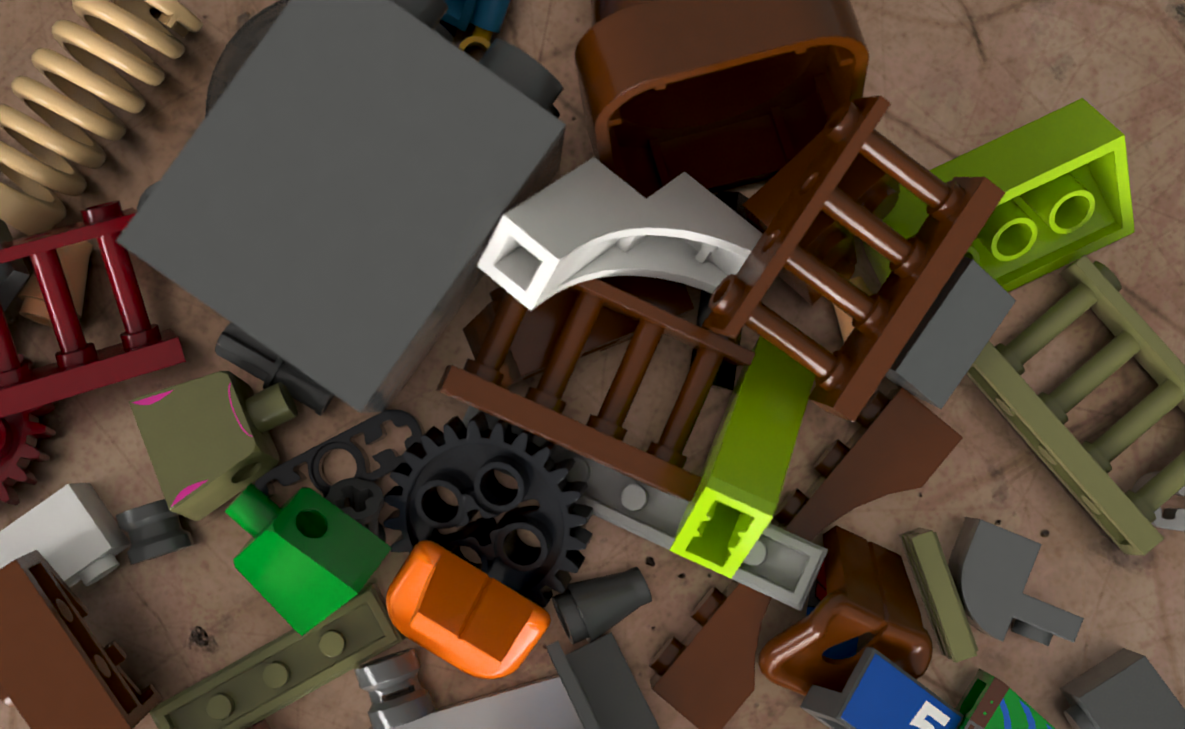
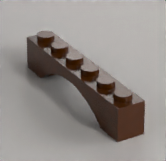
M903 387L890 390L886 396L878 390L870 397L855 420L861 426L849 441L843 444L839 439L835 440L818 459L813 469L820 476L805 494L796 488L778 507L773 515V518L780 523L777 527L811 542L825 527L856 507L888 494L922 488L963 437ZM732 580L723 592L713 587L691 613L690 617L697 624L683 641L680 642L674 636L671 637L651 661L649 667L656 672L650 679L652 690L698 729H723L755 690V655L762 620L772 597L735 580Z

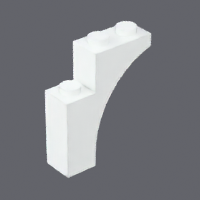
M593 157L505 213L477 266L529 310H533L549 297L577 283L613 276L660 278L686 284L713 294L724 278L730 274L736 275L763 233L685 171L646 199Z

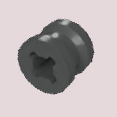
M165 499L116 515L119 528L128 532L131 542L127 552L130 565L194 545L191 533L182 529L178 517L179 514L169 510Z

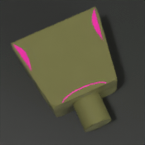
M218 371L136 397L129 401L169 510L196 522L208 516L244 490L251 482H255L277 466L279 455L269 430L298 416L296 404L282 382H278L254 394L248 383L230 371Z

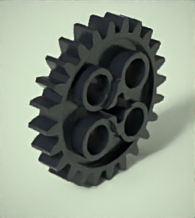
M478 412L469 421L468 428L465 427L458 416L452 417L443 426L444 433L433 426L421 436L423 445L414 442L402 454L407 463H400L390 474L392 480L399 486H394L384 496V502L398 508V510L393 511L383 523L386 528L402 532V535L390 546L392 548L391 552H409L410 554L418 542L422 540L433 541L485 572L489 577L495 578L529 600H532L537 605L545 608L553 596L552 590L562 594L572 580L569 572L577 573L585 557L578 550L586 549L593 535L587 529L580 527L589 521L594 513L593 507L575 503L588 488L587 482H568L566 475L576 461L570 458L556 463L551 458V455L557 444L547 441L539 447L533 443L534 434L525 430L519 435L513 434L512 424L501 419L495 424L493 429H489L488 421L483 412ZM501 468L511 473L517 481L518 489H510L501 485L495 477L494 469ZM437 486H442L452 491L458 500L459 506H452L444 502L437 492ZM531 499L537 500L540 504V507L536 505L517 507L519 503ZM479 511L482 515V518L476 519V521L470 522L471 519ZM506 512L500 519V521L496 524V521L493 517L499 516L501 513ZM460 527L458 531L446 535L438 532V529ZM516 529L531 531L537 536L541 547L526 545L517 535ZM460 546L469 547L477 552L481 563L477 564L466 559L460 551Z

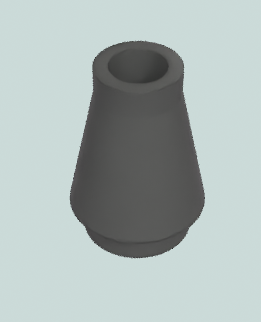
M633 567L624 572L569 583L562 594L560 593L552 597V601L569 641L572 644H576L584 639L588 643L595 641L636 609L652 602V597L638 567Z

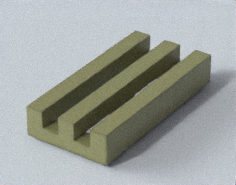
M917 528L900 534L901 543L941 654L947 656L948 659H952L955 663L977 656V651L979 650L937 533L933 532V530Z

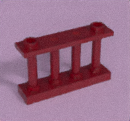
M119 200L106 202L80 210L83 219L81 222L0 243V264L30 256L60 351L55 353L57 362L30 370L28 362H20L0 302V418L186 362L179 337L171 329L160 331L158 324L150 323L128 249L116 242L122 230L126 228L138 210L134 208L122 210ZM93 238L97 240L125 332L120 334L122 343L96 350L94 343L86 342L56 248Z

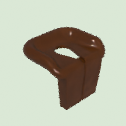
M837 525L823 534V546L829 550L824 560L827 595L809 615L782 631L764 645L759 654V667L762 674L770 682L804 696L807 695L812 684L842 692L866 647H872L913 678H920L930 664L933 646L928 631L923 628L921 613L901 555L873 542H867V539ZM867 632L875 635L852 657L831 659L823 655V652L828 648Z

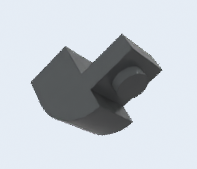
M965 517L951 552L948 567L970 625L1003 642L1014 618L1016 620L1012 627V632L1049 646L1053 635L1074 643L1084 618L1023 593L1042 544L982 519Z

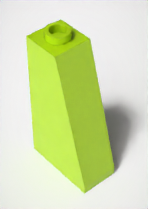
M759 336L752 349V352H755V356L751 365L743 366L700 472L699 476L702 478L692 501L688 502L669 550L731 579L773 518L815 378V374L761 336Z

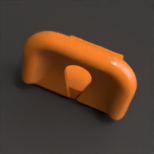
M422 540L414 546L391 582L386 595L387 613L393 625L401 634L464 673L481 679L502 678L515 672L551 623L549 613L541 606L495 578L489 577L485 572L441 545L429 540Z

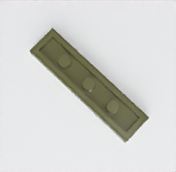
M374 583L360 591L355 597L303 636L292 629L160 703L149 713L158 729H247L402 642L406 637L396 629L390 620L386 609V601L377 584Z

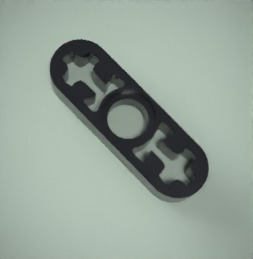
M396 409L386 410L273 468L260 477L254 485L270 498L276 493L273 485L275 481L278 480L282 486H291L307 479L299 470V467L307 463L311 482L325 498L333 484L329 483L324 477L322 463L326 455L335 449H344L355 458L357 470L354 478L376 482L391 474L400 463L407 462L403 455L399 456L395 449H386L372 456L380 464V468L371 472L369 458L365 450L355 442V438L364 434L366 445H372L387 436L384 425L392 421L396 427L403 428L408 426L411 429L412 436L404 441L405 448L408 449L414 442L423 445L421 436L425 434V430L419 419L413 414Z

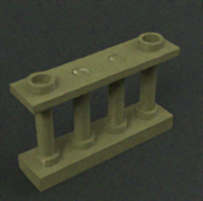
M1084 255L1059 273L1071 286L1072 290L1006 346L999 343L994 347L988 341L966 375L1126 555L1145 556L1164 539L1151 524L1156 520L1154 512L1185 486V450L1136 493L1131 490L1124 493L1108 475L1112 470L1110 462L1175 406H1178L1185 413V365L1119 293L1122 286L1114 273L1098 261L1092 263ZM1090 308L1115 335V338L1050 394L1041 392L1037 395L1021 377L1025 372L1023 365ZM1134 357L1159 386L1092 444L1088 441L1080 444L1064 426L1068 421L1066 414L1128 360Z

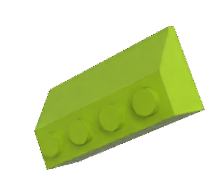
M1083 98L929 170L944 183L952 180L954 177H986L1005 192L964 256L973 259L1007 292L1015 290L1078 260L1084 255L1095 252L1135 233L1125 135ZM899 184L900 193L898 201L882 221L903 237L909 239L915 237L929 214L926 212L927 204ZM862 241L865 253L882 286L892 272L889 268L890 261Z

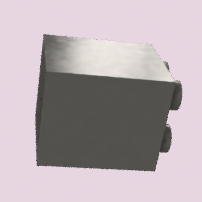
M290 0L116 240L123 247L360 413L384 412L390 408L485 274L477 264L502 216L546 188L560 168L566 124L558 119L560 113L553 103L563 91L561 83L531 56L502 39H494L479 62L453 44L455 41L453 36L439 23L448 10V5L444 0Z

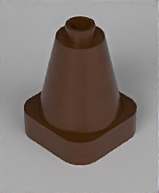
M591 0L592 27L580 39L574 54L584 117L594 156L646 199L684 171L711 193L772 178L824 129L830 116L841 104L848 100L852 101L853 99L863 97L869 62V52L850 0Z

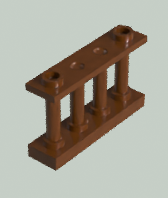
M881 95L856 98L852 101L848 100L841 104L830 116L823 130V134L827 139L736 275H728L717 286L708 304L712 312L703 324L714 333L734 339L743 326L746 325L815 374V383L817 385L808 397L809 400L826 412L853 423L1005 194L1002 189L986 177H954L952 180L944 183L879 133L875 127L891 105ZM858 153L862 154L927 204L926 212L929 216L915 237L906 239L837 187V184ZM820 210L890 261L889 268L892 272L878 293L870 296L798 244ZM782 267L853 318L852 326L854 329L840 350L831 353L760 302Z
M598 279L580 282L566 288L578 294L537 388L529 387L524 398L500 387L505 375L499 371L528 309L506 290L475 360L467 359L463 370L454 365L446 366L436 391L668 495L691 502L702 477L683 469L687 457L682 455L722 361L731 366L751 365L755 352L737 345L741 335L738 334L734 339L714 333L703 324L699 327ZM604 306L637 321L638 325L598 415L590 414L586 425L562 415L567 403L562 401L561 398L600 310ZM662 334H665L697 349L698 352L658 443L650 442L647 451L644 452L623 442L627 430L622 428V425Z

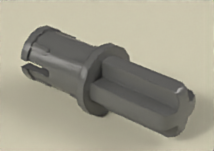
M232 322L224 329L217 340L215 347L217 355L264 381L263 389L282 382L293 399L313 409L320 416L325 412L335 396Z

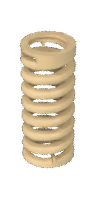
M72 0L74 11L91 30L69 20H58L52 26V35L57 43L77 62L48 48L35 49L32 54L34 67L66 96L27 76H17L11 83L13 93L52 128L8 105L0 104V128L38 159L36 160L0 141V171L25 192L23 193L0 182L1 220L28 236L51 230L55 224L63 221L67 215L66 208L52 190L76 197L81 195L87 187L83 175L67 159L92 169L101 167L106 161V154L102 147L79 126L111 141L122 139L126 133V127L123 122L93 94L133 114L141 112L146 106V101L142 94L105 61L151 86L160 85L165 79L164 70L120 30L172 59L181 57L185 52L184 44L161 23L171 28L183 38H185L189 31H200L203 23L177 0ZM152 9H157L162 13L157 20L150 14Z

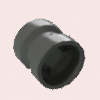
M416 648L380 657L354 669L359 687L369 693L372 705L368 715L373 729L395 728L435 711L429 691L421 687L417 676L421 664ZM409 687V689L382 698L383 695H387Z

